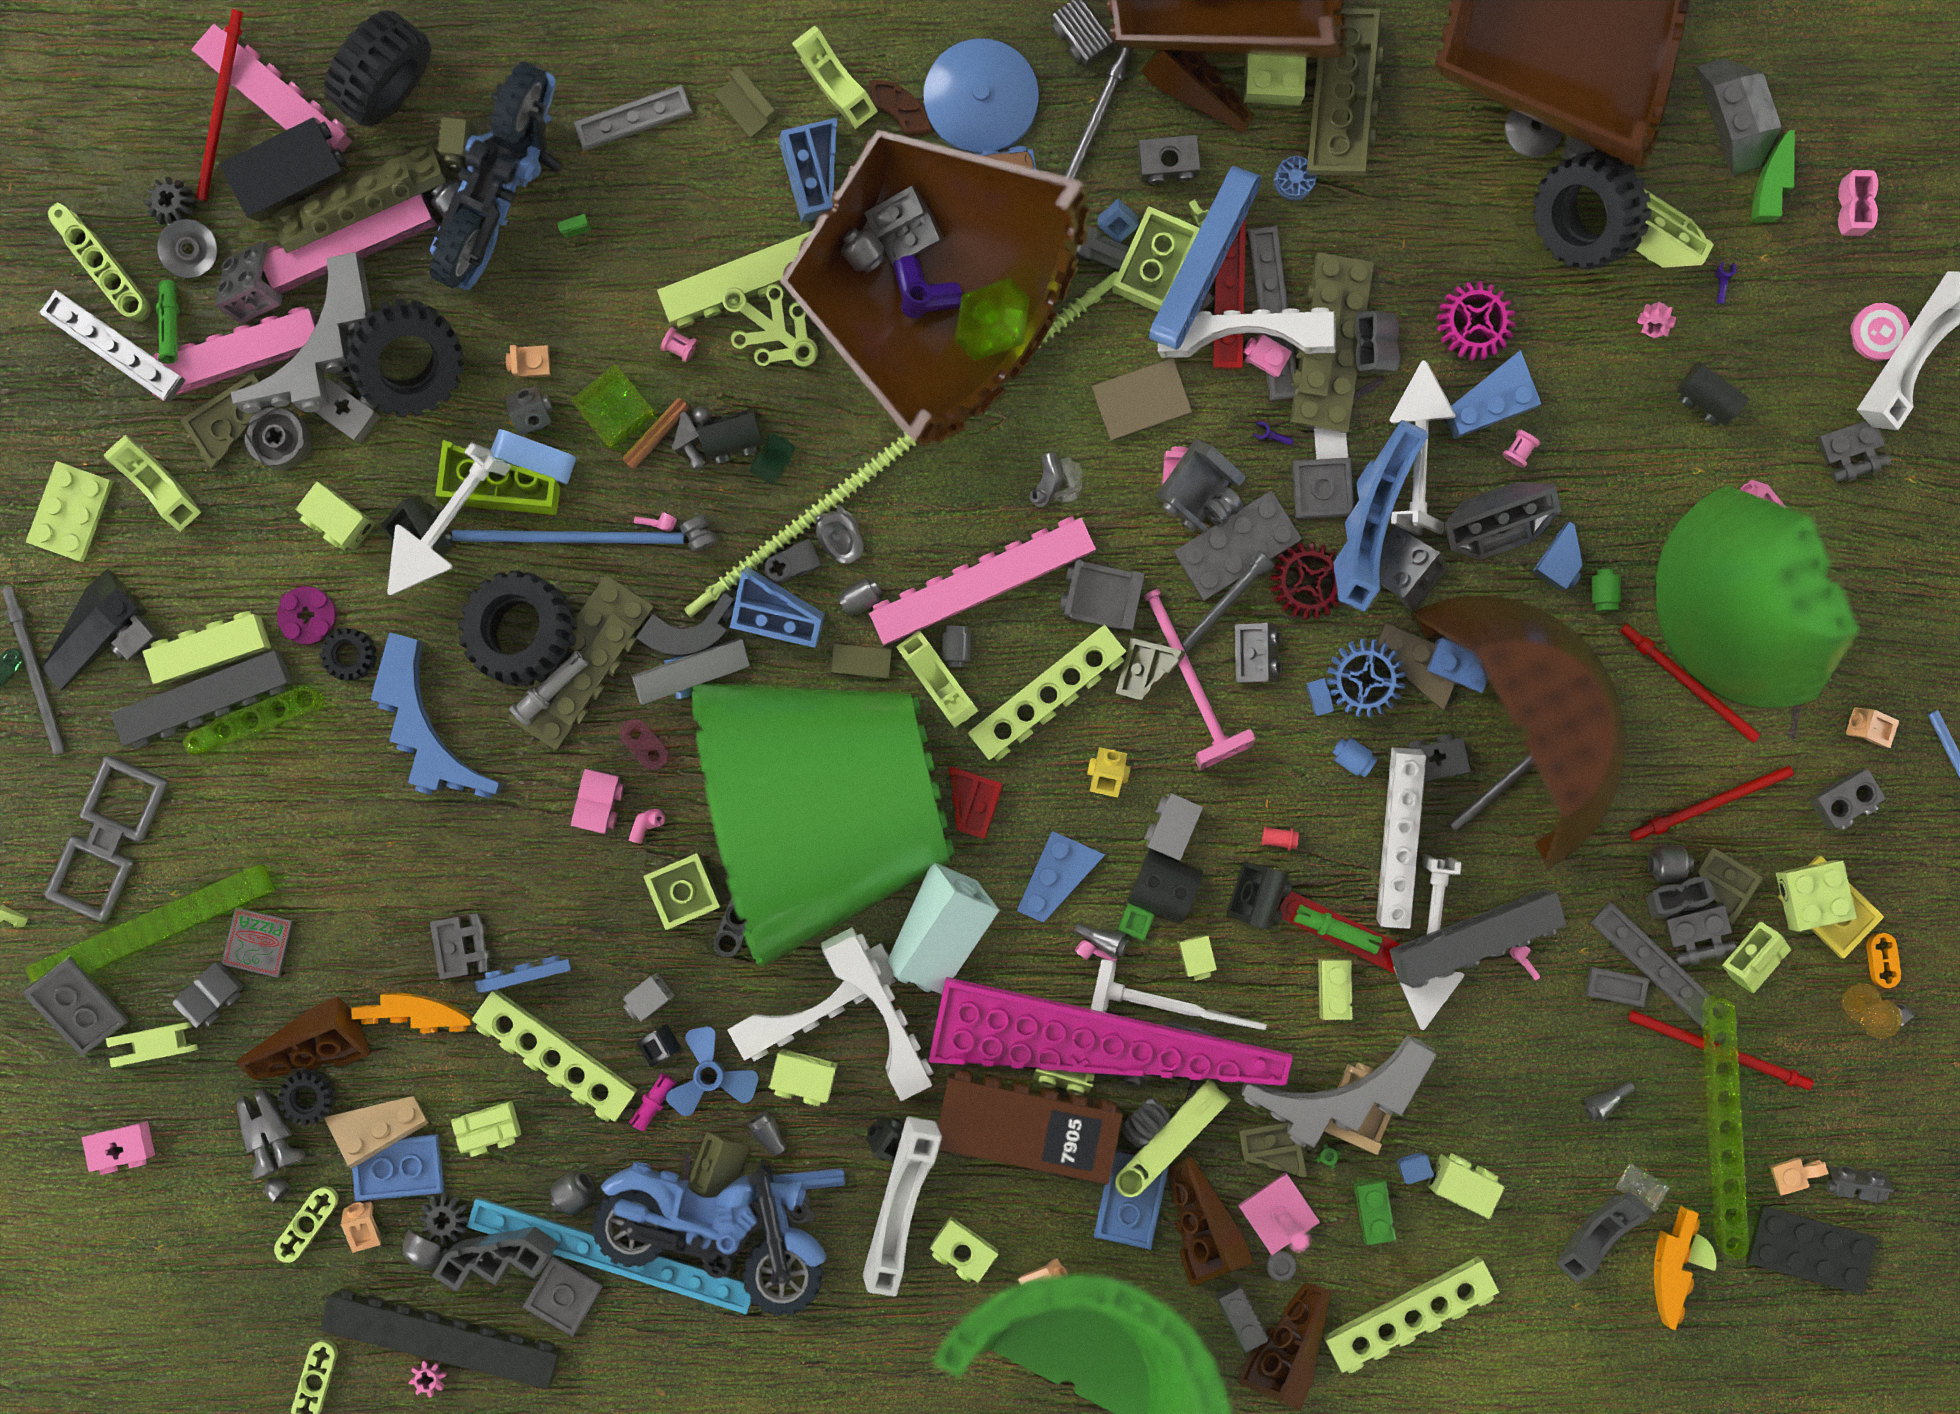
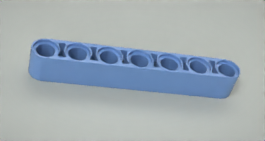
M1237 166L1230 168L1151 326L1150 340L1176 350L1181 347L1258 193L1261 175Z

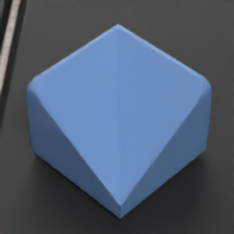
M1118 198L1098 216V227L1114 241L1121 243L1139 227V219Z
M1423 1152L1395 1160L1406 1184L1434 1177L1429 1158Z

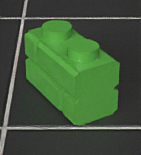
M1381 1177L1353 1182L1363 1241L1367 1245L1395 1241L1396 1236L1392 1226L1393 1219L1386 1181Z

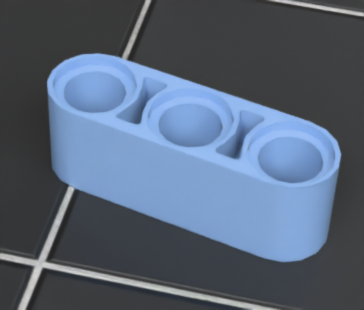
M498 429L491 448L493 452L491 456L555 478L557 482L565 485L568 484L577 457L502 429Z

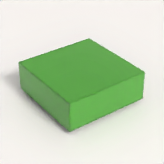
M585 214L557 222L560 233L566 239L592 230Z
M1128 903L1117 930L1145 941L1155 914Z

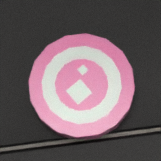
M1874 303L1863 308L1854 317L1850 327L1852 344L1855 350L1872 361L1888 360L1909 331L1910 324L1906 315L1898 307L1888 303Z

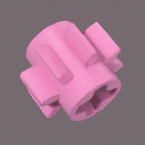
M1660 301L1651 306L1646 304L1637 322L1644 324L1641 333H1646L1648 336L1653 337V339L1662 335L1667 337L1670 328H1673L1676 322V317L1671 316L1673 308Z
M426 1358L422 1361V1368L415 1365L411 1369L416 1376L409 1381V1384H415L417 1388L416 1395L421 1392H427L430 1398L434 1395V1387L440 1391L445 1387L440 1380L448 1373L441 1371L439 1368L440 1361L435 1364H429V1360ZM426 1372L428 1377H433L434 1379L431 1383H429L428 1379H423L422 1377Z

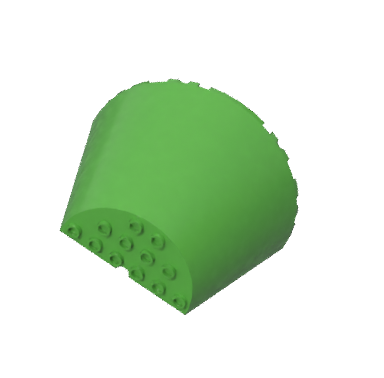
M702 683L693 686V717L695 721L698 720L699 728H703L702 731L696 732L702 772H705L707 785L705 788L722 862L727 869L729 877L727 881L739 919H747V923H745L746 930H743L752 957L756 959V964L759 967L769 965L924 878L934 863L945 866L951 862L950 856H954L955 853L951 838L945 840L943 828L948 827L945 811L938 810L936 800L942 798L938 782H932L930 771H934L935 768L931 753H925L923 743L928 742L925 725H919L916 716L922 714L918 697L912 698L911 693L736 684Z
M1057 1275L1023 1282L1008 1288L988 1299L966 1316L944 1341L932 1363L961 1377L975 1355L994 1351L1058 1385L1064 1380L1071 1381L1075 1385V1394L1114 1414H1230V1406L1224 1384L1216 1364L1194 1330L1177 1313L1148 1293L1126 1283L1104 1277Z

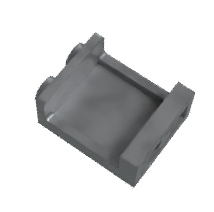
M1195 439L1155 496L1164 503L1162 508L1174 517L1178 515L1181 518L1179 523L1192 532L1198 529L1206 533L1209 528L1202 523L1206 516L1202 506L1209 499L1217 498V492L1224 486H1227L1229 482L1240 486L1246 476L1212 445Z
M1076 559L1075 565L1069 564L1065 581L1071 582L1069 593L1063 592L1059 609L1065 610L1064 618L1100 626L1105 624L1109 628L1131 632L1145 573L1136 571L1132 573Z

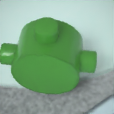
M1325 1143L1322 1145L1323 1148L1319 1156L1316 1157L1317 1163L1323 1162L1330 1169L1335 1168L1334 1164L1337 1162L1338 1156L1341 1155V1151H1335Z

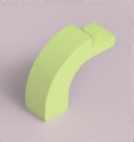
M815 25L792 43L801 57V62L834 107L855 129L878 112L867 92L846 71L821 31Z
M126 435L103 454L113 466L129 478L147 496L160 516L179 532L201 513L192 498L171 474L143 447H139Z
M920 630L896 646L954 728L978 712L973 702L957 683Z

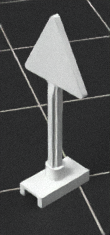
M1425 360L1420 363L1390 417V422L1393 424H1398L1401 420L1408 423L1415 422V426L1426 430L1428 433L1429 421L1452 419L1456 415L1429 363ZM1428 438L1414 460L1412 501L1410 502L1409 511L1392 512L1391 524L1415 535H1422L1423 527L1437 534H1443L1444 522L1427 514L1425 494Z
M474 443L468 446L465 453L475 461L469 470L470 474L421 540L401 525L395 526L387 590L389 595L399 593L453 568L450 562L432 549L433 545L479 482L484 481L490 471L505 476L512 466L491 456L493 452Z
M1423 854L1422 866L1432 871L1430 884H1433L1427 934L1440 930L1445 886H1448L1449 874H1460L1461 862L1452 857H1446L1445 861ZM1454 971V974L1444 978L1434 977L1428 980L1427 985L1419 988H1411L1400 983L1421 1030L1428 1026L1463 979L1464 974L1462 972Z
M1101 960L1091 1005L1092 1010L1106 1012L1109 999L1119 1002L1126 1000L1190 1016H1202L1208 1019L1266 1030L1267 1024L1211 1009L1205 1010L1196 1004L1125 988V985L1114 982L1117 961Z

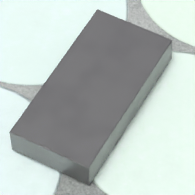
M1590 967L1585 995L1644 1007L1650 979Z

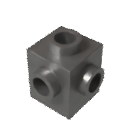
M538 385L522 389L516 394L505 398L509 416L519 436L533 430H540L552 423L549 412L553 411V406L547 394L542 396Z

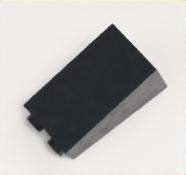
M312 117L219 164L247 218L261 222L274 215V213L279 212L283 207L299 201L346 174L343 165L347 164L339 148L334 150L329 140L333 135L325 121L320 123L318 119Z

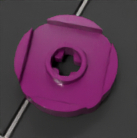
M309 586L295 588L289 593L284 594L280 599L277 609L278 626L286 638L303 645L320 643L329 635L337 623L335 603L326 593L317 588ZM304 608L314 612V617L309 619L308 624H305V621L300 619V613H303Z

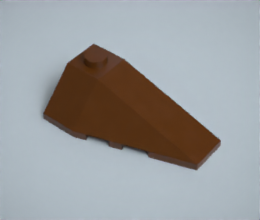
M1156 50L1148 59L1141 72L1152 85H1156L1162 92L1241 132L1248 128L1254 115L1236 91L1223 84L1219 76L1221 71L1217 66L1210 67L1202 56L1205 52Z
M335 997L313 1006L237 1059L236 1065L253 1080L288 1075L291 1069L303 1067L311 1071L313 1069L318 1070V1065L333 1063L335 1067L344 1066L369 1056L370 1050L358 1019H352L351 1008L339 997Z
M1192 1157L1170 1166L1169 1175L1173 1203L1178 1206L1180 1220L1176 1222L1177 1232H1181L1183 1248L1179 1249L1180 1258L1191 1287L1253 1264L1242 1233Z
M1305 1282L1285 1307L1284 1316L1275 1327L1271 1326L1266 1332L1268 1341L1260 1345L1258 1349L1254 1348L1250 1352L1237 1383L1278 1403L1301 1411L1312 1385L1331 1291Z

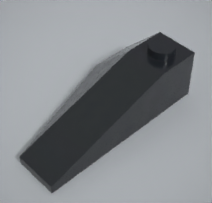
M106 569L85 589L41 669L63 690L112 645V642L117 638L116 633L123 626L133 624L130 620L133 615L142 617L148 611L109 569Z

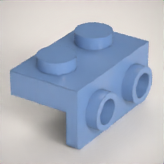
M1447 637L1445 639H1437L1435 643L1437 646L1426 671L1482 693L1488 680V675L1478 656Z

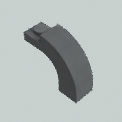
M724 593L708 617L701 624L689 629L672 627L652 614L636 638L652 649L672 656H688L714 647L729 633L727 629L721 626L723 620L728 622L732 618L735 600Z
M1631 1191L1621 1197L1614 1195L1601 1205L1575 1232L1560 1254L1556 1264L1579 1283L1594 1274L1611 1246L1627 1231L1647 1220L1652 1210Z

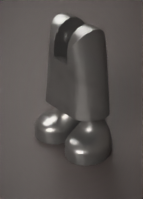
M265 1088L255 1091V1098L261 1111L260 1114H255L247 1096L236 1099L240 1128L247 1153L254 1152L256 1163L252 1170L254 1180L307 1158L302 1149L290 1148L286 1143L285 1139L292 1134L281 1112ZM272 1145L276 1161L271 1157L267 1146Z

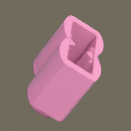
M1853 170L1840 182L1838 195L1842 208L1838 216V226L1842 235L1863 236L1876 225L1878 209L1874 198L1878 191V178L1873 170Z
M584 769L571 826L607 834L609 828L614 829L618 812H614L616 800L621 801L625 784L621 783V777Z

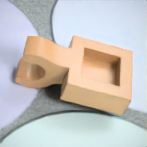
M1797 1157L1770 1166L1778 1193L1781 1196L1810 1187L1808 1178L1828 1174L1826 1164L1821 1162V1160L1802 1165L1801 1159Z

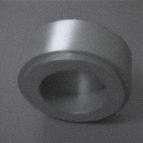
M1279 1250L1275 1254L1269 1255L1266 1261V1269L1274 1280L1287 1281L1295 1274L1296 1262L1290 1253Z

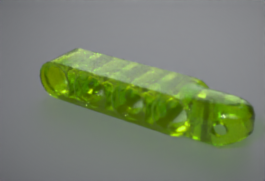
M297 687L217 718L210 725L191 731L183 740L184 748L190 755H201L222 746L246 740L319 711L323 706V695L316 688ZM310 692L313 701L309 707L305 708L301 699L305 693ZM279 703H283L286 709L285 714L281 718L276 717L274 712L276 705ZM252 713H255L258 717V724L251 729L248 726L247 720ZM227 723L231 728V733L228 738L224 739L220 734V730Z

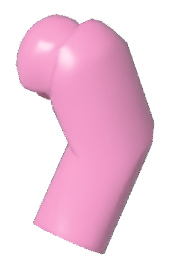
M650 809L638 814L628 840L642 844L647 830L660 827L665 823V814L660 809Z

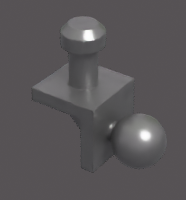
M704 406L694 409L691 419L685 411L680 413L681 417L674 444L671 445L677 454L685 450L691 460L690 466L692 470L696 471L707 465V459L705 456L700 455L695 446L696 443L700 442L695 426L698 427V425L702 424L708 426L713 421L711 410Z

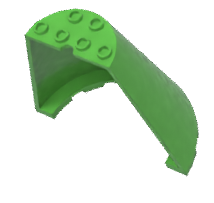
M1727 485L1698 501L1678 521L1665 542L1655 575L1657 599L1655 601V608L1663 637L1679 664L1684 666L1702 686L1725 699L1761 708L1789 707L1816 700L1859 633V630L1839 583H1831L1826 578V570L1831 566V563L1813 520L1809 515Z

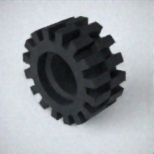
M342 628V630L336 629L332 631V635L325 637L326 642L320 646V648H323V651L319 653V657L323 659L321 664L327 669L326 672L329 675L340 680L356 681L360 677L367 676L369 670L372 671L374 668L372 665L373 661L377 659V656H374L376 647L372 645V639L367 637L365 633L356 629ZM347 643L355 645L359 652L357 661L350 666L343 665L338 659L340 647Z
M303 1069L301 1072L298 1071L284 1082L285 1084L279 1090L281 1094L278 1096V1101H282V1104L279 1106L280 1111L285 1109L287 1112L284 1114L286 1119L291 1116L293 1118L291 1122L294 1124L301 1122V1126H306L309 1123L313 1125L332 1110V1105L336 1102V1098H333L336 1094V1088L331 1089L333 1082L331 1079L327 1082L325 1079L327 1075L325 1073L319 1075L316 1069L311 1071ZM310 1087L316 1092L318 1100L314 1107H304L298 1102L297 1092L299 1088Z

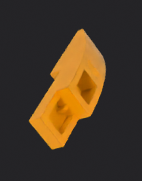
M384 993L380 994L381 1005H363L351 1008L352 1019H361V1024L379 1023V1018H390V1023L408 1022V1017H410L411 1028H420V1033L438 1032L437 1027H449V1032L467 1031V1026L475 1024L472 1021L473 1016L447 1002L418 994Z
M1683 1206L1679 1208L1672 1234L1660 1230L1654 1260V1287L1658 1310L1662 1323L1673 1330H1676L1677 1324L1683 1321L1685 1315L1683 1304L1686 1295L1689 1296L1693 1289V1273L1682 1267L1684 1263L1686 1264L1689 1261L1691 1255L1689 1244L1692 1235L1695 1236L1700 1225L1699 1213Z

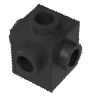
M880 1115L876 1123L870 1126L865 1138L872 1148L871 1153L880 1160H888L894 1163L905 1123L896 1117L889 1119Z

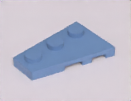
M1052 831L1017 911L1044 922L1105 854Z
M559 955L542 959L543 965L532 967L531 962L513 966L514 972L503 974L502 969L485 973L486 979L474 982L477 993L487 992L570 971L569 960H560Z

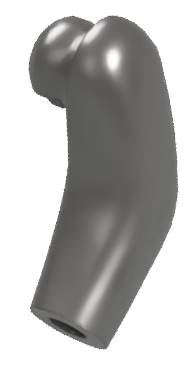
M1055 452L1042 456V479L1029 496L1030 501L1037 507H1045L1051 502L1063 480L1062 471Z

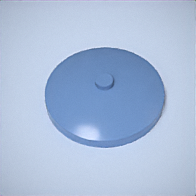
M971 39L953 45L937 58L925 81L924 107L930 125L946 144L959 151L975 155L980 154L982 150L997 149L998 152L1004 151L1023 138L1030 129L1037 113L1038 85L1031 66L1017 50L996 40Z

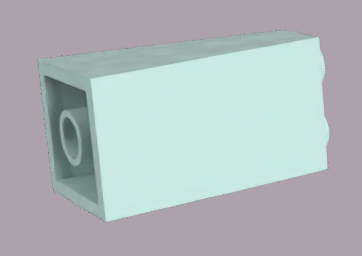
M934 863L929 868L887 960L894 971L893 975L895 978L906 984L912 982L925 992L932 990L939 994L943 993L946 977H955L1000 911L977 880L938 863Z

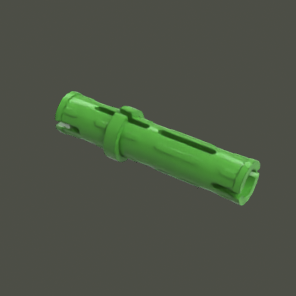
M162 280L158 283L159 300L156 305V313L159 317L158 360H161L162 363L171 364L178 360L177 316L180 314V306L177 304V283L171 280Z
M1301 904L1296 911L1298 914L1294 916L1293 921L1317 930V934L1322 936L1324 934L1330 935L1367 950L1374 955L1380 948L1378 943L1381 944L1382 937L1375 936L1331 918L1332 914L1327 912L1322 914Z

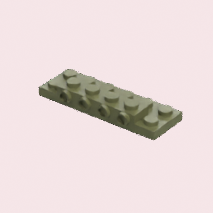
M1341 9L1342 12L1338 13V15L1345 14L1347 40L1340 41V43L1344 42V45H1346V55L1336 59L1318 58L1307 164L1308 175L1366 176L1370 145H1376L1377 128H1372L1373 118H1379L1380 110L1379 101H1375V91H1381L1382 74H1377L1378 64H1384L1385 56L1384 47L1379 45L1381 9Z
M432 143L427 146L417 147L409 154L400 158L390 159L380 167L366 170L353 179L339 182L324 192L312 194L306 200L292 206H285L279 212L274 213L280 242L285 252L294 251L446 183Z
M1320 252L1315 255L1311 285L1308 284L1306 287L1304 301L1308 302L1307 312H1311L1313 308H1328L1329 312L1334 311L1336 318V352L1306 354L1298 347L1296 348V358H1299L1298 370H1294L1291 386L1296 388L1290 424L1340 433H1347L1349 431L1358 371L1356 364L1358 340L1355 335V319L1357 313L1367 312L1374 262Z
M605 574L576 617L577 629L572 630V635L577 637L575 645H570L568 648V652L572 653L571 656L577 651L584 657L583 660H587L589 665L583 668L549 700V707L546 710L542 709L530 720L531 724L528 727L517 720L512 713L508 719L555 751H558L576 723L581 725L588 716L590 710L587 707L593 699L597 701L606 689L603 683L608 676L611 675L613 677L622 665L620 658L625 651L630 652L638 641L636 638L637 633L655 607ZM563 659L559 665L561 666L566 660ZM534 680V684L528 690L533 687H539L543 682ZM527 691L521 700H523L528 695Z

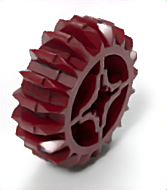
M1315 542L1309 543L1308 551L1305 550L1303 543H1299L1297 545L1298 553H1296L1294 548L1289 547L1287 553L1290 558L1280 554L1278 559L1283 566L1276 564L1273 568L1274 571L1279 572V575L1274 574L1269 577L1270 581L1278 582V585L1270 588V592L1280 591L1281 594L1274 599L1275 603H1279L1284 599L1286 604L1282 606L1281 610L1285 612L1290 606L1294 609L1291 613L1293 618H1296L1299 611H1302V620L1304 621L1308 620L1310 612H1312L1315 620L1320 619V609L1324 615H1330L1331 611L1328 604L1335 609L1340 606L1339 602L1334 599L1339 597L1333 561L1331 560L1335 557L1336 552L1332 551L1328 556L1324 555L1326 545H1322L1318 552H1316ZM1301 559H1315L1325 567L1319 570H1311L1306 563L1303 564ZM1293 563L1296 568L1297 582L1287 589L1286 574ZM1304 574H1306L1308 578L1312 576L1315 577L1316 575L1321 574V576L1316 578L1315 582L1312 583L1313 585H1315L1314 588H1312L1310 585H1307L1297 589V587L1302 584V581L1305 580V578H1303ZM1330 574L1331 590L1327 598L1324 599L1320 582ZM1300 592H1305L1311 597V599H1314L1317 604H1303L1295 600L1292 596Z

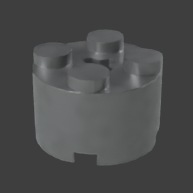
M275 407L265 408L254 414L248 423L249 426L245 434V444L248 451L255 459L278 470L293 468L303 462L312 450L311 433L307 424L288 410ZM280 433L282 435L281 441L277 444L275 443L278 440L276 435Z

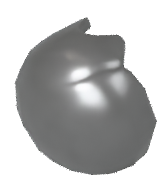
M410 1229L407 1231L403 1241L404 1257L411 1265L421 1269L437 1267L447 1252V1249L443 1250L439 1245L422 1238L420 1234H414Z

